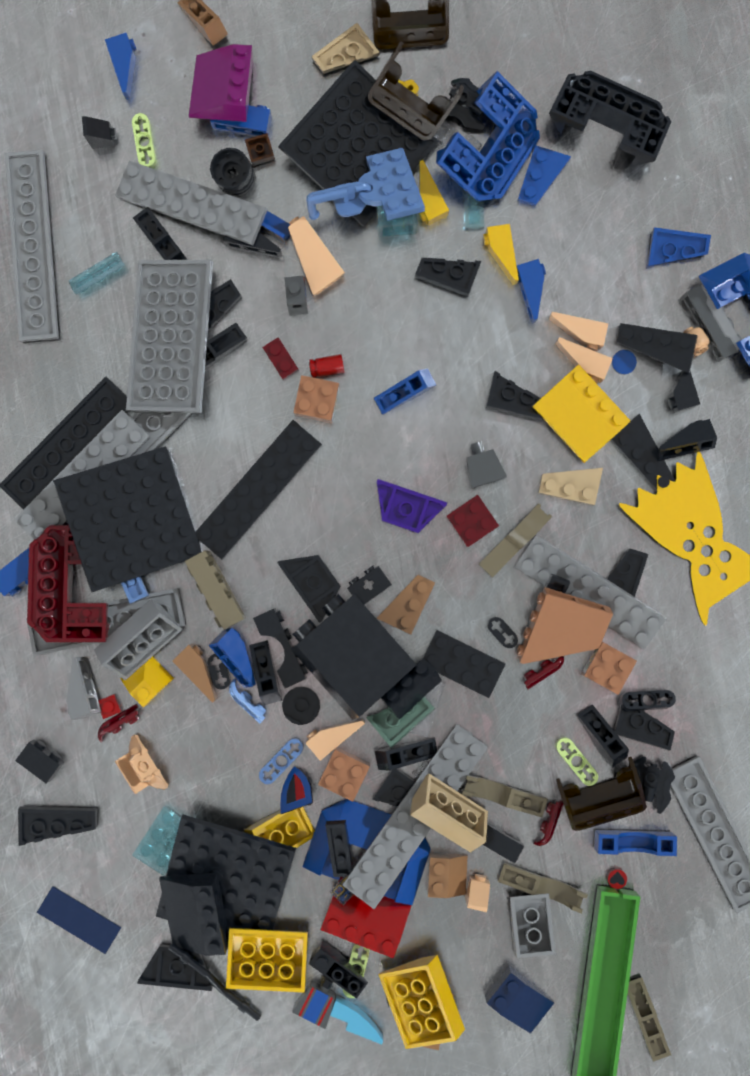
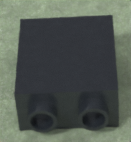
M338 594L321 609L328 617L320 625L316 626L309 619L292 634L299 643L291 650L350 718L354 720L363 715L417 664L355 594L346 602Z

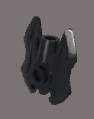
M469 78L452 80L451 85L456 88L455 90L451 89L449 93L450 99L460 85L464 86L461 98L451 110L449 116H455L460 119L465 127L483 130L485 128L484 124L476 117L481 115L482 110L474 103L479 96L476 92L479 88L473 85Z
M644 756L637 759L634 765L642 784L645 801L653 802L656 794L657 813L661 814L671 801L670 786L675 779V775L666 761L662 763L663 768L661 769L654 762L645 765L647 757Z

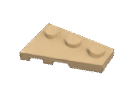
M356 23L312 55V60L320 71L325 74L349 66L354 60L359 63L380 56V52L359 24Z
M603 468L542 474L538 493L595 505Z

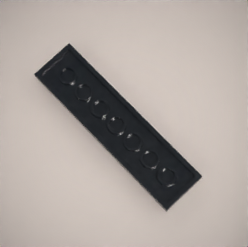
M105 376L0 483V488L24 510L121 410L127 412V396Z
M292 420L196 530L197 539L223 560L322 444L296 421Z

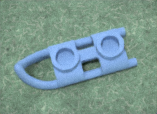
M233 679L229 686L231 697L260 724L265 719L263 714L266 710L260 704L255 706L251 703L252 697L246 691L239 693L235 686L236 679Z

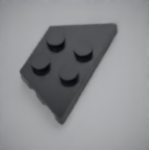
M314 555L278 561V565L319 623L322 622L326 614L321 609L336 596L341 586L321 557Z
M160 944L137 984L203 991H212L213 986L201 974L188 964L184 965L176 955L168 950L170 945ZM188 951L193 959L206 968L201 954Z

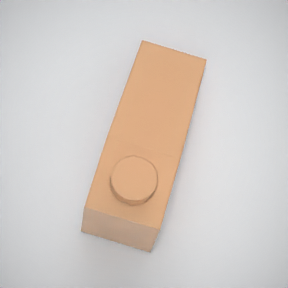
M551 312L549 320L582 346H586V348L593 351H598V349L604 346L608 323Z
M559 337L555 345L575 367L579 364L596 383H601L605 379L613 358Z
M364 719L321 728L319 731L314 729L306 736L308 738L306 745L321 761L363 726L365 721Z

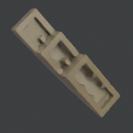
M640 977L629 981L627 995L652 1061L670 1056L671 1052L643 978Z

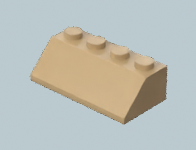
M428 773L412 798L410 815L471 853L486 842L488 811Z

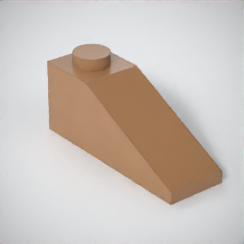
M180 0L177 2L193 24L213 46L228 35L219 16L202 0Z
M190 644L172 662L213 703L217 699V695L205 657L202 655L204 652L198 645L195 644L193 646Z

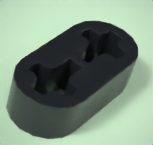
M499 617L489 619L487 628L504 647H515L518 643V637L504 620ZM492 621H500L499 627L503 631L492 630ZM502 634L513 635V643L505 644L506 638Z
M213 654L207 661L213 685L217 689H225L231 682L229 670L223 662L219 664L220 670H217L216 665H212V661H214V657H217V659L219 657ZM219 672H221L222 678L227 679L224 682V686L221 683H217Z

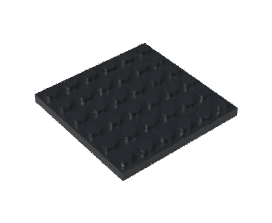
M356 60L347 67L278 146L323 190L341 184L358 182L360 177L370 172L366 163V156L399 148L404 149L411 171H413L439 142L434 136L429 140L420 139L372 105L368 99V93L376 80ZM366 205L360 214L352 217L364 227L382 206Z
M166 446L53 480L91 593L184 562L202 552Z
M183 814L180 819L166 876L217 873L228 932L229 928L273 930L296 848ZM161 894L156 917L168 920L163 895Z

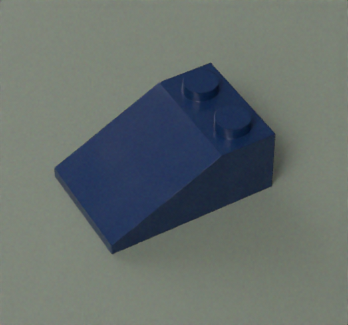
M509 965L485 995L486 1003L530 1034L554 1004V1001Z

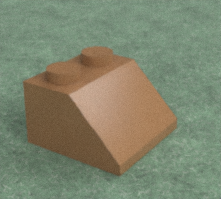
M429 853L428 897L451 898L466 894L468 855Z

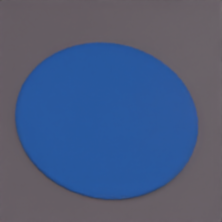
M629 350L618 351L612 359L613 368L620 374L631 373L637 364L635 355Z

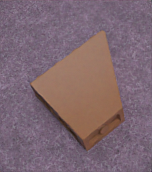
M544 587L543 592L538 594L536 601L538 605L536 610L531 612V623L524 630V641L522 644H519L517 655L520 663L526 664L599 649L613 613L608 606Z

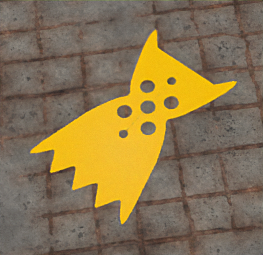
M697 452L694 470L677 462L676 482L669 480V485L662 488L658 485V479L662 476L657 475L656 495L638 488V507L619 503V505L627 515L659 544L677 556L691 562V579L700 618L706 626L709 608L750 581V555L737 546L723 540V523L719 502L702 454ZM688 522H692L694 524L693 529L687 528ZM712 526L715 529V535L712 538L704 536L703 531L705 527ZM686 540H692L695 544V548L690 552L685 551L683 548V543ZM705 545H709L713 549V553L709 557H705L701 553V549ZM724 550L731 553V559L728 562H722L719 558L720 553ZM703 564L710 566L711 572L707 576H702L699 573V567ZM722 573L727 574L726 580L720 578Z

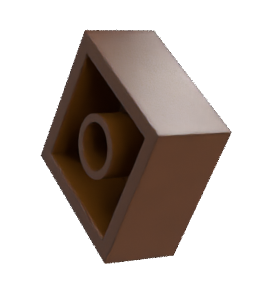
M268 133L245 139L252 166L275 160Z

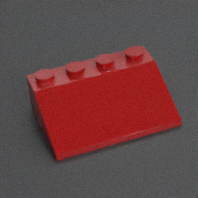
M340 877V879L338 880L336 886H337L345 877ZM333 894L320 930L394 958L412 905L397 903L394 899L383 896L376 908L373 909L355 894L344 904Z

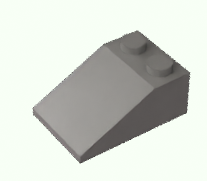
M549 893L510 897L514 956L516 958L556 955Z

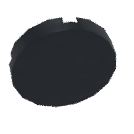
M304 686L289 690L282 702L284 715L291 723L297 725L312 722L318 716L320 710L318 695L311 688Z

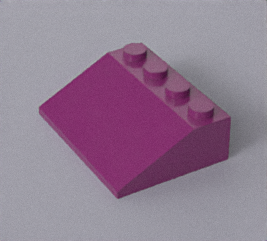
M231 44L196 55L189 118L247 122L253 68L252 45Z

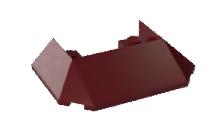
M49 525L37 539L29 544L27 623L45 642H106L110 623H107L108 603H72L73 565L82 564L69 526Z

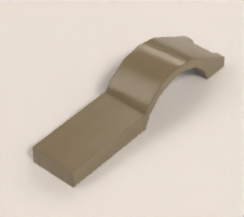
M539 503L479 563L492 578L552 518V515H547L540 508L541 505Z
M466 775L467 783L465 789L461 791L462 795L487 799L507 808L543 817L548 801L546 797L515 789L489 779Z
M504 862L498 880L502 884L531 895L549 893V899L562 903L571 910L581 914L583 911L580 908L583 898L587 899L588 896L587 893L564 882L537 875Z

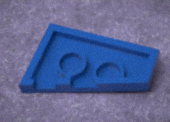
M535 145L517 201L536 206L571 159V156Z
M654 227L647 266L708 255L711 235Z

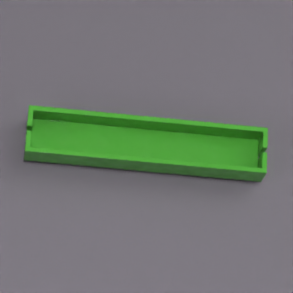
M597 885L572 1076H617L640 905V896L636 891L618 889L617 892L615 888Z

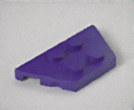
M377 479L383 522L419 533L448 503Z

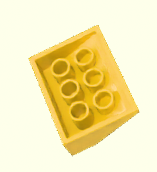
M579 364L532 406L583 463L591 458L631 421Z
M229 928L226 989L305 993L308 932Z
M438 955L419 958L378 974L405 1049L454 1042L464 1032L465 1027Z

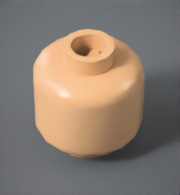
M689 327L683 332L698 335L694 352L695 356H699L708 350L710 340L702 328Z

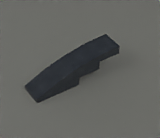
M148 207L133 217L134 221L164 260H188Z

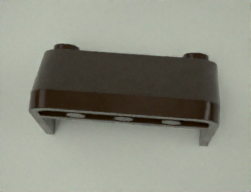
M371 0L373 39L377 48L393 49L398 46L400 41L404 43L402 48L443 45L448 41L449 0H428V10L390 12V4L387 0Z
M400 41L371 87L368 99L372 105L420 139L429 140L435 135L461 98L464 86L460 85L451 100L438 95L429 104L398 82L402 75V68L394 60L404 44Z
M628 757L630 767L621 768L616 774L617 779L580 790L579 786L574 784H566L562 787L560 778L556 779L573 830L580 831L641 813L647 808L642 784L632 757Z

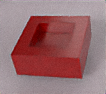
M116 694L98 700L103 719L122 712Z

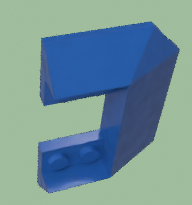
M496 71L476 90L479 96L474 103L497 125L480 152L459 132H456L446 147L437 151L436 164L476 201L502 198L540 139V133L536 126L537 110Z
M742 253L699 275L701 282L717 309L744 295H747L750 300V254ZM750 336L736 344L750 367Z
M344 799L322 810L302 867L319 876L322 874L339 880L340 877L333 876L325 826L326 821L346 820L350 846L352 844L368 849L392 814L355 801L352 802L348 799ZM426 838L423 839L385 893V897L394 899L397 903L413 905L431 850Z

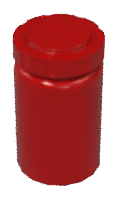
M341 354L316 358L315 360L309 359L310 372L313 378H317L316 376L323 377L345 373Z

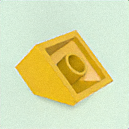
M152 656L128 679H120L130 695L142 707H145L174 677Z

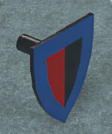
M295 766L288 774L283 785L280 801L281 814L307 805L309 806L313 803L311 784L307 776Z

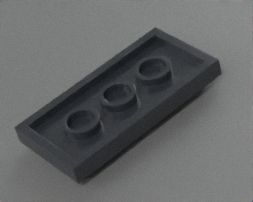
M436 630L423 656L436 669L437 673L487 698L490 697L506 665L504 662L439 630Z

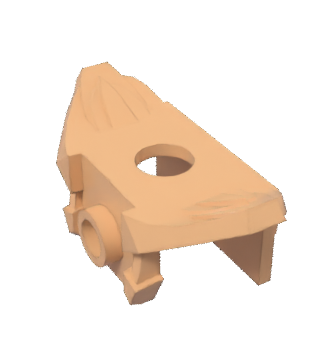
M138 735L131 737L129 753L116 760L115 763L134 794H137L148 785L162 790L167 789L168 784L164 780L160 769H157Z

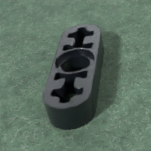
M670 690L627 692L619 699L620 707L625 711L668 709L676 702V697ZM645 695L652 699L650 706L643 702ZM664 696L670 700L667 704L666 701L657 702V699H661ZM629 697V700L638 699V702H634L631 705H629V703H626L625 700Z

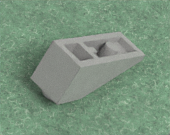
M75 657L72 659L66 701L71 720L84 719L101 712L87 657Z

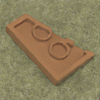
M417 575L376 619L411 635L435 582Z

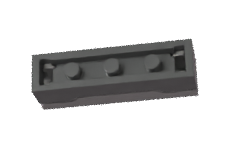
M703 283L687 291L682 297L698 326L708 336L710 340L709 345L718 361L720 362L740 351L736 343L742 340V337L736 334L733 321L729 317L727 318L724 306L719 309L715 307Z

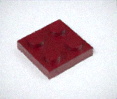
M476 495L446 516L467 548L499 527L479 495Z

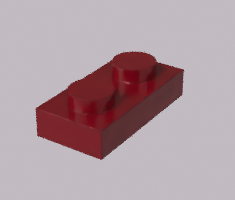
M279 337L262 347L283 380L299 371Z

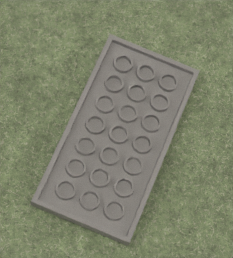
M138 260L126 403L127 411L202 413L213 262L211 260Z

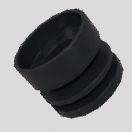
M225 148L217 152L211 160V176L224 193L231 196H241L251 190L255 182V172L249 159L242 151L236 148ZM237 172L238 175H237V176L234 175V177L232 178L231 175H232V174H235V173Z

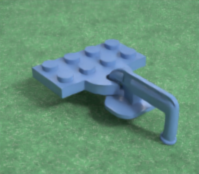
M399 148L366 156V163L370 172L360 177L358 182L341 184L308 194L306 201L309 218L316 220L319 217L320 213L316 210V204L331 200L334 202L337 213L342 217L358 215L366 205L382 206L387 221L425 212V206L404 149Z

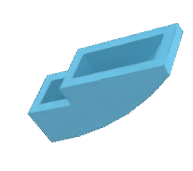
M336 995L330 1016L345 1021L346 1031L382 1045L383 1033L369 1015L349 1000Z

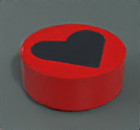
M613 868L607 874V882L612 888L621 889L627 883V876L623 870Z

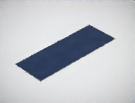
M54 886L51 887L36 912L104 954L107 953L121 929L118 925Z

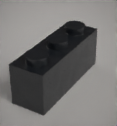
M423 658L381 699L386 707L400 719L435 688L442 679L436 669Z

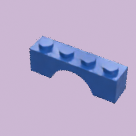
M595 830L594 849L598 854L618 855L622 852H644L657 856H677V836L672 832Z

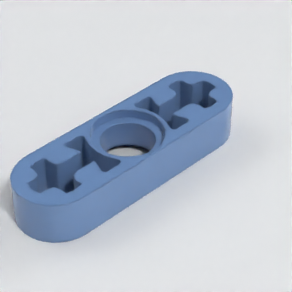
M299 738L290 739L259 772L260 781L264 784L273 783L302 753L304 748L303 742ZM291 743H298L299 751L294 750L290 754L291 756H293V758L290 759V756L286 752H283V750L286 749V751L288 752L292 747L290 745ZM278 756L286 757L287 764L285 766L277 765L276 758ZM271 763L277 770H280L278 773L275 770L271 774L272 779L269 777L267 779L264 778L265 773L263 771L269 772L272 769Z

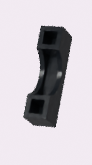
M274 608L254 617L253 620L260 635L271 636L277 639L283 646L284 661L277 670V673L284 688L305 680L308 670L303 663H300L298 657L291 650L295 646H292L290 641L292 635L289 629H285L282 622L285 620L281 611H277Z

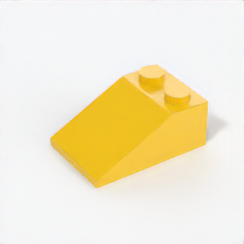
M303 807L281 814V810L244 829L245 833L295 848L311 840L314 834L313 826Z

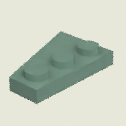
M424 697L400 719L388 708L366 718L392 748L431 714L435 708Z

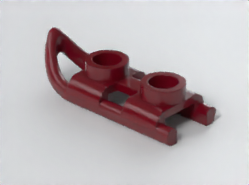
M564 656L558 657L554 663L549 659L544 661L540 665L542 669L537 672L534 670L527 672L524 675L526 688L529 690L558 671L564 663Z
M135 704L105 721L98 730L99 742H103V736L107 732L112 734L118 733L122 729V724L135 723L139 719L137 716L139 713L136 710L138 705Z
M560 800V802L556 801V803L550 802L546 810L549 813L548 821L544 820L540 827V831L545 835L540 841L533 842L534 845L543 846L553 837L564 805L563 801Z

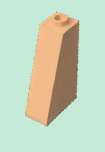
M297 216L289 222L288 232L310 293L314 298L344 276L345 272L304 216L301 218Z

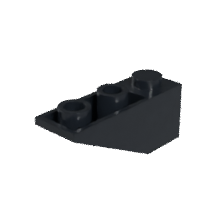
M324 940L321 941L311 955L309 965L356 999L368 984L364 977L344 956Z

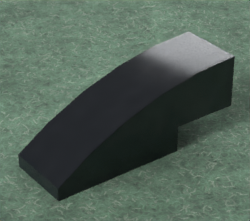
M234 323L207 341L205 370L216 364L247 339L237 323Z
M487 823L486 842L482 845L509 861L516 863L524 848L523 843Z

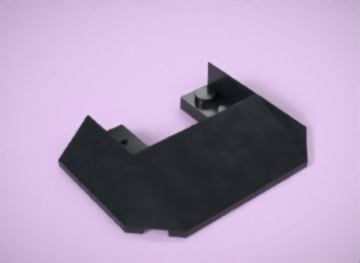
M585 71L583 75L577 76L575 73L568 74L549 112L560 135L566 124L583 132L589 119L624 134L618 148L634 155L630 167L656 160L672 122L669 116H665L662 112L663 107L659 101L593 71Z

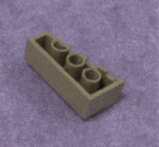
M204 550L184 561L189 573L197 582L198 590L205 596L207 607L210 611L213 610L216 616L214 619L219 628L222 627L225 630L246 619L211 551Z

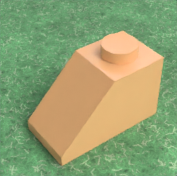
M480 874L469 876L465 894L467 908L487 912L490 882L486 879V876Z

